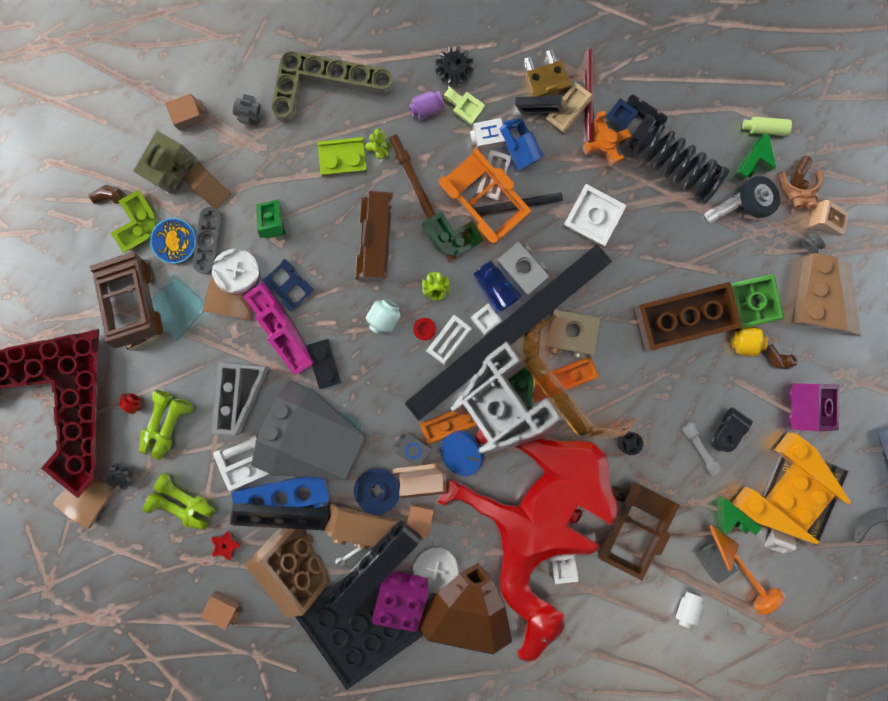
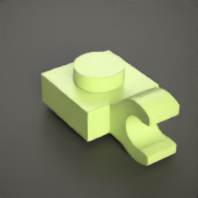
M449 87L444 94V99L456 106L453 113L470 125L474 123L485 107L482 102L468 92L462 97Z

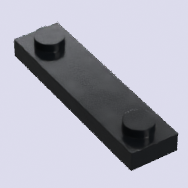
M233 503L230 525L324 531L328 519V509Z

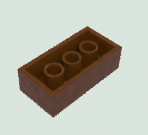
M731 282L634 307L645 351H652L742 327ZM684 313L688 315V321H685Z

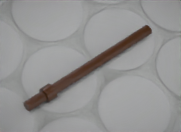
M395 134L389 138L396 152L395 157L398 164L402 165L427 219L436 214L410 162L411 157L408 151L404 150L398 135ZM445 255L448 263L457 259L456 256Z

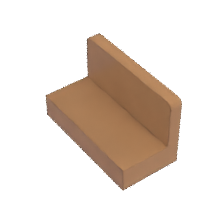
M437 464L393 469V474L400 478L399 496L402 498L446 494V470Z

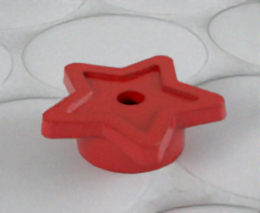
M229 530L222 537H211V541L215 546L212 556L222 555L228 561H231L232 552L240 547V543L234 541Z

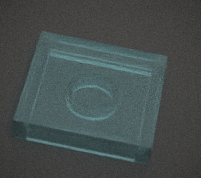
M175 275L152 298L154 311L160 313L163 328L176 340H179L204 312V301Z

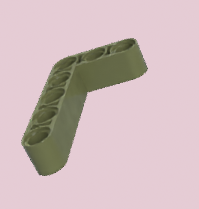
M288 51L280 59L272 101V111L280 122L288 123L294 119L302 80L378 95H387L393 90V77L391 72L384 68ZM297 61L298 65L295 68H287L289 62ZM314 65L321 67L317 73H311L310 68ZM337 69L344 71L340 77L332 76V73ZM358 74L366 75V79L362 82L354 80ZM381 78L389 80L385 86H379L377 81ZM285 84H294L291 91H283ZM281 106H289L287 113H278Z

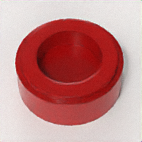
M425 317L418 319L413 326L414 335L422 341L432 339L436 333L435 323Z

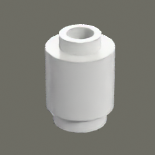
M686 592L685 597L682 596L675 617L680 620V625L690 629L693 628V625H699L705 606L703 604V597Z

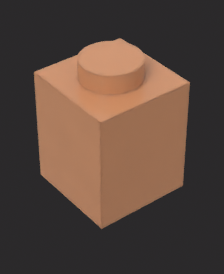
M192 94L165 103L171 121L178 130L205 121L202 115L205 112L201 100H197Z
M411 503L407 524L421 534V540H423V537L428 538L434 507Z
M215 591L210 596L200 618L226 630L230 624L234 625L240 615V612L237 611L240 603Z

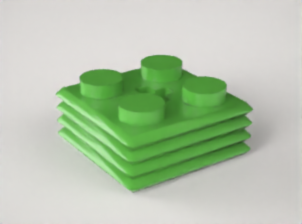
M774 274L731 283L742 327L737 329L784 319ZM753 298L759 300V303L755 306L751 304Z

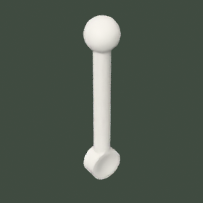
M356 548L346 556L337 558L335 560L337 567L344 566L345 561L363 549Z

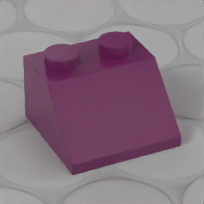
M792 383L790 391L792 411L789 416L791 430L839 431L840 385Z

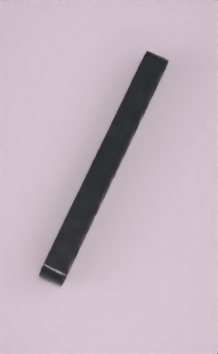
M599 244L595 245L404 403L405 406L420 421L477 374L484 365L483 362L488 355L505 342L512 345L612 262L610 257Z

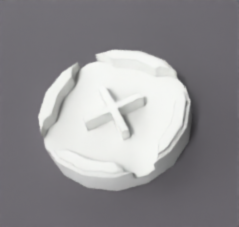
M229 249L216 257L212 276L216 285L222 291L230 294H241L249 291L256 284L259 278V266L255 257L249 252Z
M432 546L424 549L417 556L414 562L413 575L428 578V592L437 594L459 575V565L456 557L450 550Z

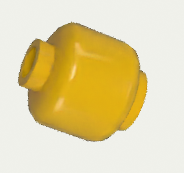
M747 327L734 330L732 348L735 349L738 355L758 357L762 350L766 351L768 337L764 336L761 328Z

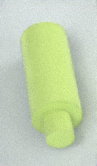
M753 116L751 120L743 121L742 128L750 129L752 134L764 135L766 133L768 135L788 137L791 132L792 121L790 119Z

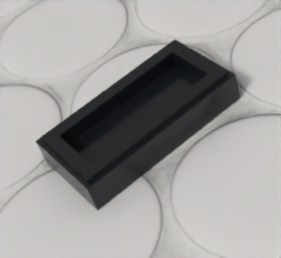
M562 96L516 97L515 105L520 113H564L566 110V103Z

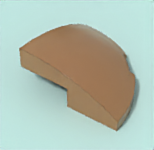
M211 276L203 311L252 321V307L243 297L247 292L230 294L222 291L216 285L213 276Z
M94 480L79 498H76L68 490H64L56 498L53 505L69 518L89 529L95 522L102 507L107 505L117 486H109L106 484V481Z

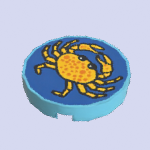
M169 218L162 220L155 226L151 233L150 244L153 253L158 259L168 264H181L188 261L193 255L197 235L189 223L178 218Z

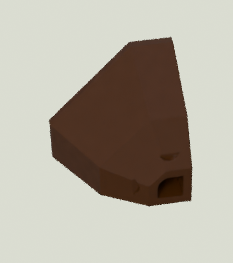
M479 563L461 572L435 595L423 610L418 627L429 642L492 655L512 643L505 605L493 580Z

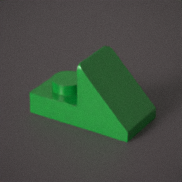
M765 133L758 138L733 175L740 181L746 177L751 178L759 166L768 172L776 168L772 144L768 134Z
M279 199L256 204L259 237L268 239L285 235L286 228Z
M722 496L717 498L719 530L726 535L734 525L746 535L748 532L754 535L760 532L762 528L730 501Z

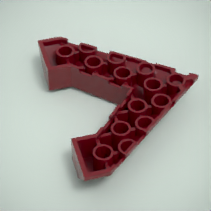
M100 329L0 349V390L52 385L55 407H53L54 424L57 429L56 451L41 469L76 498H79L94 481Z

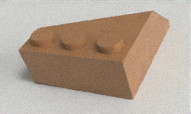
M818 253L804 256L793 324L861 336L850 263L838 257Z
M281 528L245 564L286 618L303 615L330 583L319 556H316L312 547L313 539L311 534L308 535L304 529Z

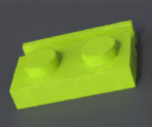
M363 137L317 142L321 176L367 172Z

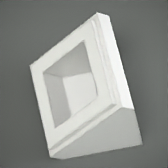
M773 528L764 544L765 548L783 555L796 550L797 547L794 536Z

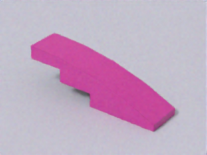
M261 282L245 293L243 297L257 314L255 319L268 334V342L292 373L296 375L312 365L314 362L302 339L265 283Z

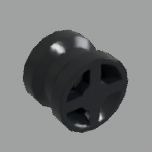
M626 431L618 437L617 446L625 454L630 456L636 455L643 448V439L637 433Z
M113 463L109 469L106 484L109 486L117 485L120 489L127 490L131 483L134 469L132 467L123 468L120 464Z

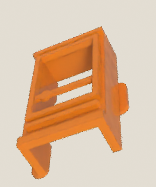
M476 147L472 150V154L446 177L442 176L439 179L440 186L452 199H456L477 222L478 229L491 243L496 244L531 213L529 207L513 190V181L501 168L494 169ZM486 172L493 182L475 198H471L468 203L461 193ZM495 184L519 210L496 232L471 207Z

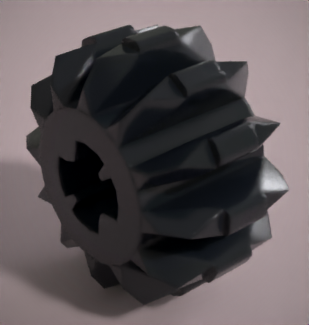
M451 46L447 47V53L441 51L439 53L441 59L435 60V65L438 66L435 72L441 75V82L449 79L448 86H452L453 81H456L457 85L461 86V79L468 82L470 78L468 74H472L474 68L471 67L474 62L473 58H467L469 55L467 50L460 53V46H457L456 51H453ZM452 63H456V66L458 65L457 70H453V66L451 67Z

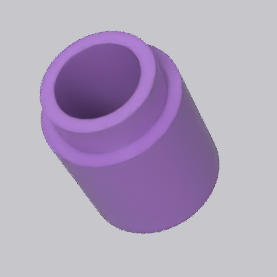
M432 90L411 98L412 103L409 104L413 118L417 116L419 120L437 114L444 108L440 92H433Z

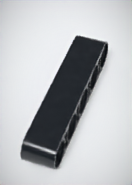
M403 520L398 521L328 594L325 601L326 606L343 618L351 616L418 546L421 541V534Z

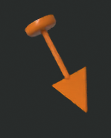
M710 526L728 571L732 569L735 560L760 593L754 602V609L759 615H766L779 608L785 600V594L779 588H770L765 591L736 554L739 543L715 527Z

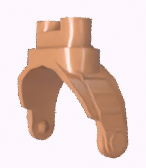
M822 170L817 171V186L808 190L798 189L791 185L786 178L785 171L779 173L782 190L789 197L790 202L793 203L794 209H802L804 206H807L808 209L817 207L818 191L822 186L824 176Z

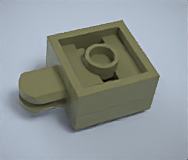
M157 130L133 172L164 191L171 193L172 190L179 186L180 176L183 171L190 167L193 154L182 144Z

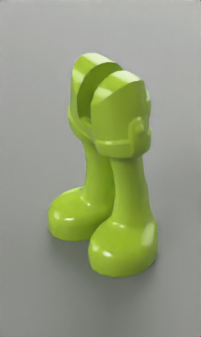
M155 389L152 393V400L154 402L153 414L147 429H142L140 433L139 452L145 455L148 454L156 439L151 458L160 461L172 446L171 434L176 421L181 415L191 413L194 405L186 400L172 399L173 395ZM169 406L168 415L161 431H159L162 416L166 407Z
M164 472L157 479L153 487L155 491L150 494L142 508V511L148 514L156 509L165 510L181 519L185 527L204 531L209 522L194 514V512L197 511L204 516L213 517L216 511L207 503L205 498L198 495L194 498L179 490L171 482L169 474ZM159 493L167 494L182 502L187 507L183 508L164 498Z

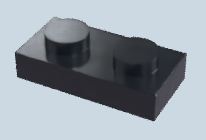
M325 339L306 345L314 362L312 367L319 389L342 383L330 340Z

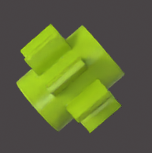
M441 272L429 273L426 279L422 280L423 295H428L431 300L435 301L443 299L446 293H450L449 277H443Z

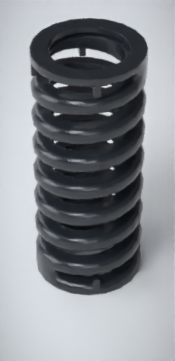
M648 113L623 149H628L629 151L633 149L632 154L637 157L650 144L642 159L645 164L649 163L661 150L652 167L655 171H658L672 156L663 172V177L668 178L682 163L673 179V184L678 185L693 169L683 186V191L688 192L704 175L693 197L695 199L700 198L699 200L705 205L722 185L730 170L725 166L717 165L715 159H710L706 162L707 154L705 152H700L695 156L697 151L695 145H690L684 150L686 146L685 138H679L674 143L676 138L675 131H669L663 137L666 126L663 123L656 126L651 132L657 121H655V117Z

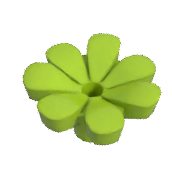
M378 128L370 135L369 139L371 142L366 143V150L368 152L374 151L378 159L389 158V151L387 149L392 148L391 142L385 141L387 139L386 133L382 132L381 128Z

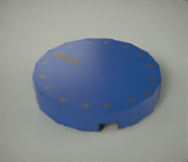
M455 431L447 435L440 447L441 458L445 466L459 476L475 474L483 466L485 459L484 454L479 451L482 445H479L476 441L477 439L466 431Z

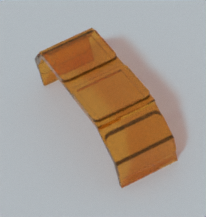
M555 314L548 319L545 318L525 333L523 345L524 361L527 364L525 368L530 371L535 382L543 392L551 397L576 434L580 436L590 435L588 436L589 438L609 440L622 437L631 429L630 426L637 421L636 418L621 421L612 429L594 427L539 356L541 329L557 317Z

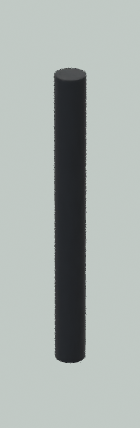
M562 192L525 198L522 201L528 207L563 201ZM509 201L473 209L479 216L518 208Z

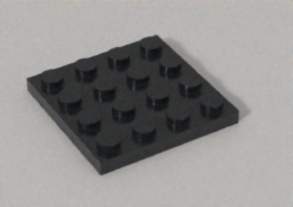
M342 577L321 592L303 615L295 616V618L345 689L348 690L417 641L423 634L419 628L417 631L412 632L376 625L372 622L380 586L348 618H343L327 607L325 604L326 598L344 578Z

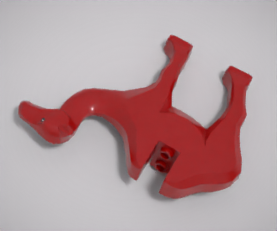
M479 429L475 438L478 444H481L483 447L489 441ZM539 438L515 446V448L522 450L533 458L544 470V475L529 489L519 506L498 502L492 497L482 495L469 486L463 485L456 479H451L448 482L446 494H442L438 500V503L443 506H450L455 502L462 501L472 506L479 514L495 521L501 534L503 561L500 574L501 593L510 608L527 620L523 646L517 652L518 658L523 661L536 660L562 634L565 628L563 613L550 603L537 597L530 589L529 582L532 573L540 564L554 556L591 555L600 549V544L570 527L572 524H577L584 512L581 508H584L610 525H614L619 514L618 501L611 487L610 465L607 456L595 443L590 441H554Z

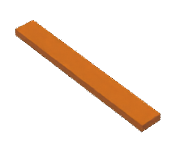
M589 356L587 359L578 360L535 377L534 403L599 378L592 357ZM468 410L463 414L449 411L419 423L428 445L445 439L452 432L465 431L478 426Z

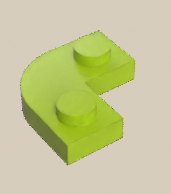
M140 190L119 200L130 222L111 232V235L123 253L146 241L155 228L153 211Z

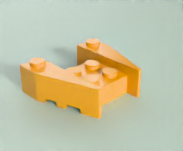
M788 432L774 451L792 464L766 498L745 486L732 504L751 520L818 545L819 541L807 532L833 498L848 505L851 501L817 449L800 435Z

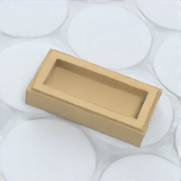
M575 82L563 96V100L566 103L565 112L550 113L546 120L565 134L594 98L593 94Z

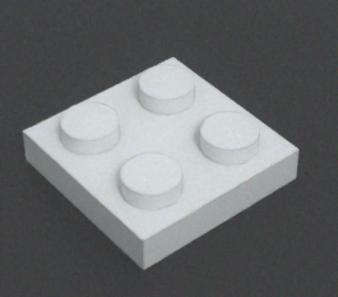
M585 184L563 226L605 247L627 205Z

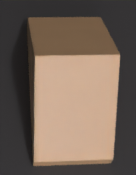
M824 200L817 203V207L812 209L808 228L844 235L849 213L830 200Z

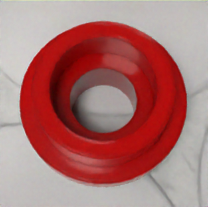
M133 393L122 394L120 397L119 406L127 413L135 414L136 411H140L143 407L140 402L141 399Z

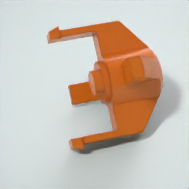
M603 110L596 113L597 116L593 121L597 137L590 144L588 141L585 142L582 148L585 155L597 153L605 156L610 166H614L624 161L623 155H618L617 146L619 143L631 138L628 129L618 133L608 129L604 120L606 112Z

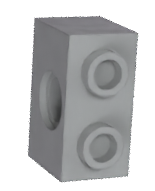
M518 241L497 259L496 263L522 293L527 296L549 277L546 274L548 269L541 261L536 262L531 256L533 252L525 243L521 245ZM520 262L528 263L530 272L527 274L521 273L518 270V264Z

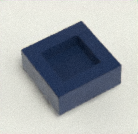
M620 98L605 119L623 131L638 114V111Z

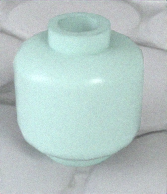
M388 299L375 301L366 317L370 324L369 328L377 334L392 332L401 317L398 311L399 307Z

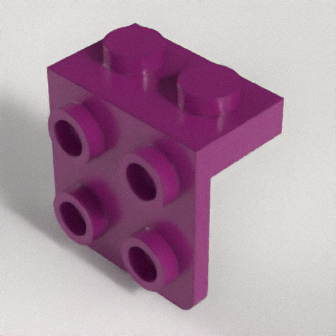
M394 570L380 585L372 622L376 625L412 632L417 631L428 597V578L400 573Z

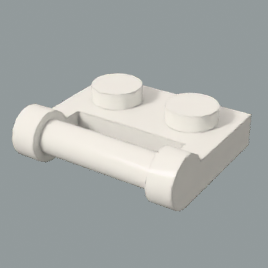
M257 434L251 436L245 442L224 451L218 450L213 453L228 491L269 474L251 466L253 456L230 466L226 463V459L252 448L254 449L258 437Z

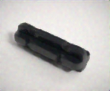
M631 94L627 99L626 103L637 110L640 116L645 118L649 113L655 117V121H657L656 126L667 122L668 116L662 112L659 114L656 108L643 100L642 102L639 101L640 98L634 94Z

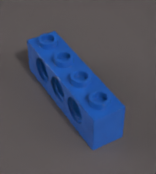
M296 477L237 489L231 492L233 503L237 504L247 503L255 505V497H261L265 505L303 508V506L312 505V508L326 506V502L331 499L328 480L316 477ZM301 487H306L310 490V498L304 499L300 496L299 490ZM278 492H284L287 495V503L283 504L277 500Z

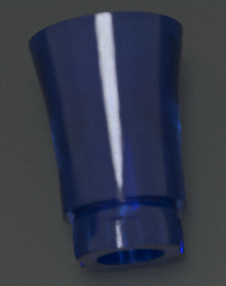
M492 261L484 264L474 273V276L478 279V284L485 292L496 314L506 310L523 296L512 286L500 269L495 267Z

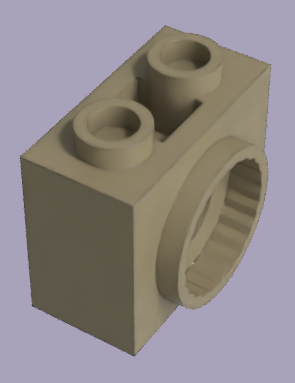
M553 310L546 347L551 348V353L564 355L565 351L574 352L573 357L587 359L588 355L591 356L595 353L601 318ZM570 324L576 325L579 329L576 337L568 334Z

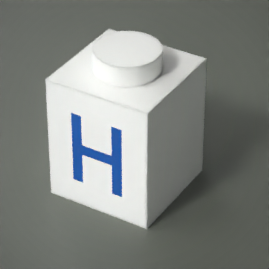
M502 119L474 123L473 131H470L472 145L476 144L479 151L504 146L505 140L500 132V127L503 126Z

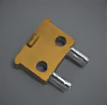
M553 50L546 52L549 64L535 68L532 57L524 59L528 70L526 71V81L532 97L557 96L566 93L571 88L572 81L568 79L562 60L557 61Z

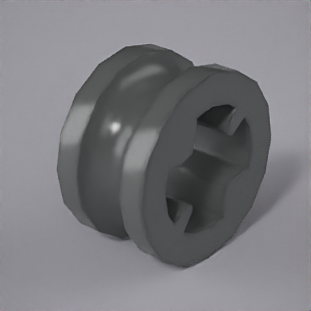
M810 232L808 238L804 237L801 240L805 249L811 254L818 253V249L822 250L825 248L824 241L815 232Z

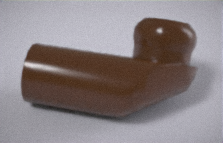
M803 156L795 169L792 185L798 189L806 190L809 185V181L805 180L804 177L813 162L811 157Z
M104 185L88 194L94 204L105 198L112 199L114 204H119V200L124 198L120 188L110 185Z
M774 344L767 346L766 351L763 350L775 368L788 370L798 364V359L795 355L779 354Z

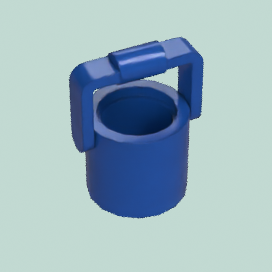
M521 118L507 120L500 127V132L507 143L506 148L518 171L545 157L533 132L528 131ZM517 127L521 137L514 139L510 129Z

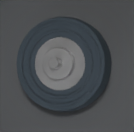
M756 176L747 180L741 187V203L751 216L765 218L772 215L779 208V190L769 178Z

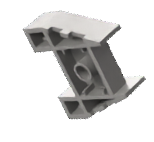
M507 342L486 357L483 362L484 365L477 375L475 374L472 377L470 385L451 408L453 412L463 414L468 410L489 441L479 449L480 453L487 455L546 437L567 422L554 402L545 399L531 411L527 409L508 381L509 378L527 366V364L515 347Z

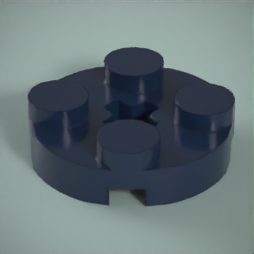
M371 468L363 472L356 480L354 498L366 513L382 515L397 504L400 497V484L396 476L389 470ZM376 485H380V489L384 490V493H381L379 497H374V493L371 492V488H375Z

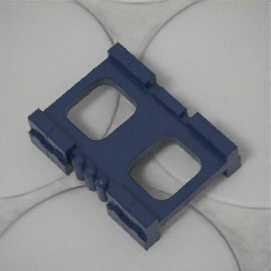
M284 259L279 266L261 281L265 283L270 291L274 290L277 296L282 299V304L290 312H293L297 306L314 292V289ZM279 269H284L289 275V279L281 286H278L273 281L272 276ZM298 285L305 292V295L298 302L294 303L288 297V292Z

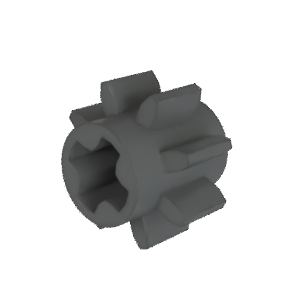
M243 94V99L237 98L234 102L233 115L238 116L237 120H239V123L250 125L251 120H258L261 105L256 103L254 96Z

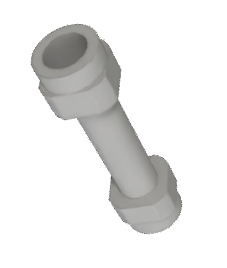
M694 422L683 426L681 429L687 439L692 440L705 461L704 467L709 474L714 476L720 473L723 468L719 460L713 458L699 436V428Z

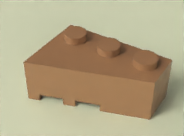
M329 501L327 507L328 519L324 531L333 539L334 543L346 545V542L355 543V546L358 548L368 549L369 546L374 547L400 520L384 515L360 512L354 507H350V509L337 507L336 503Z

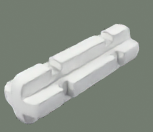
M740 192L705 212L704 216L708 223H713L719 217L721 218L737 209L738 206H742Z

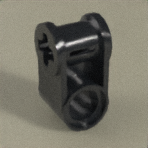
M731 407L725 413L721 423L711 437L712 447L717 451H734L743 436L751 428L753 420L734 407ZM722 437H725L726 445H723Z

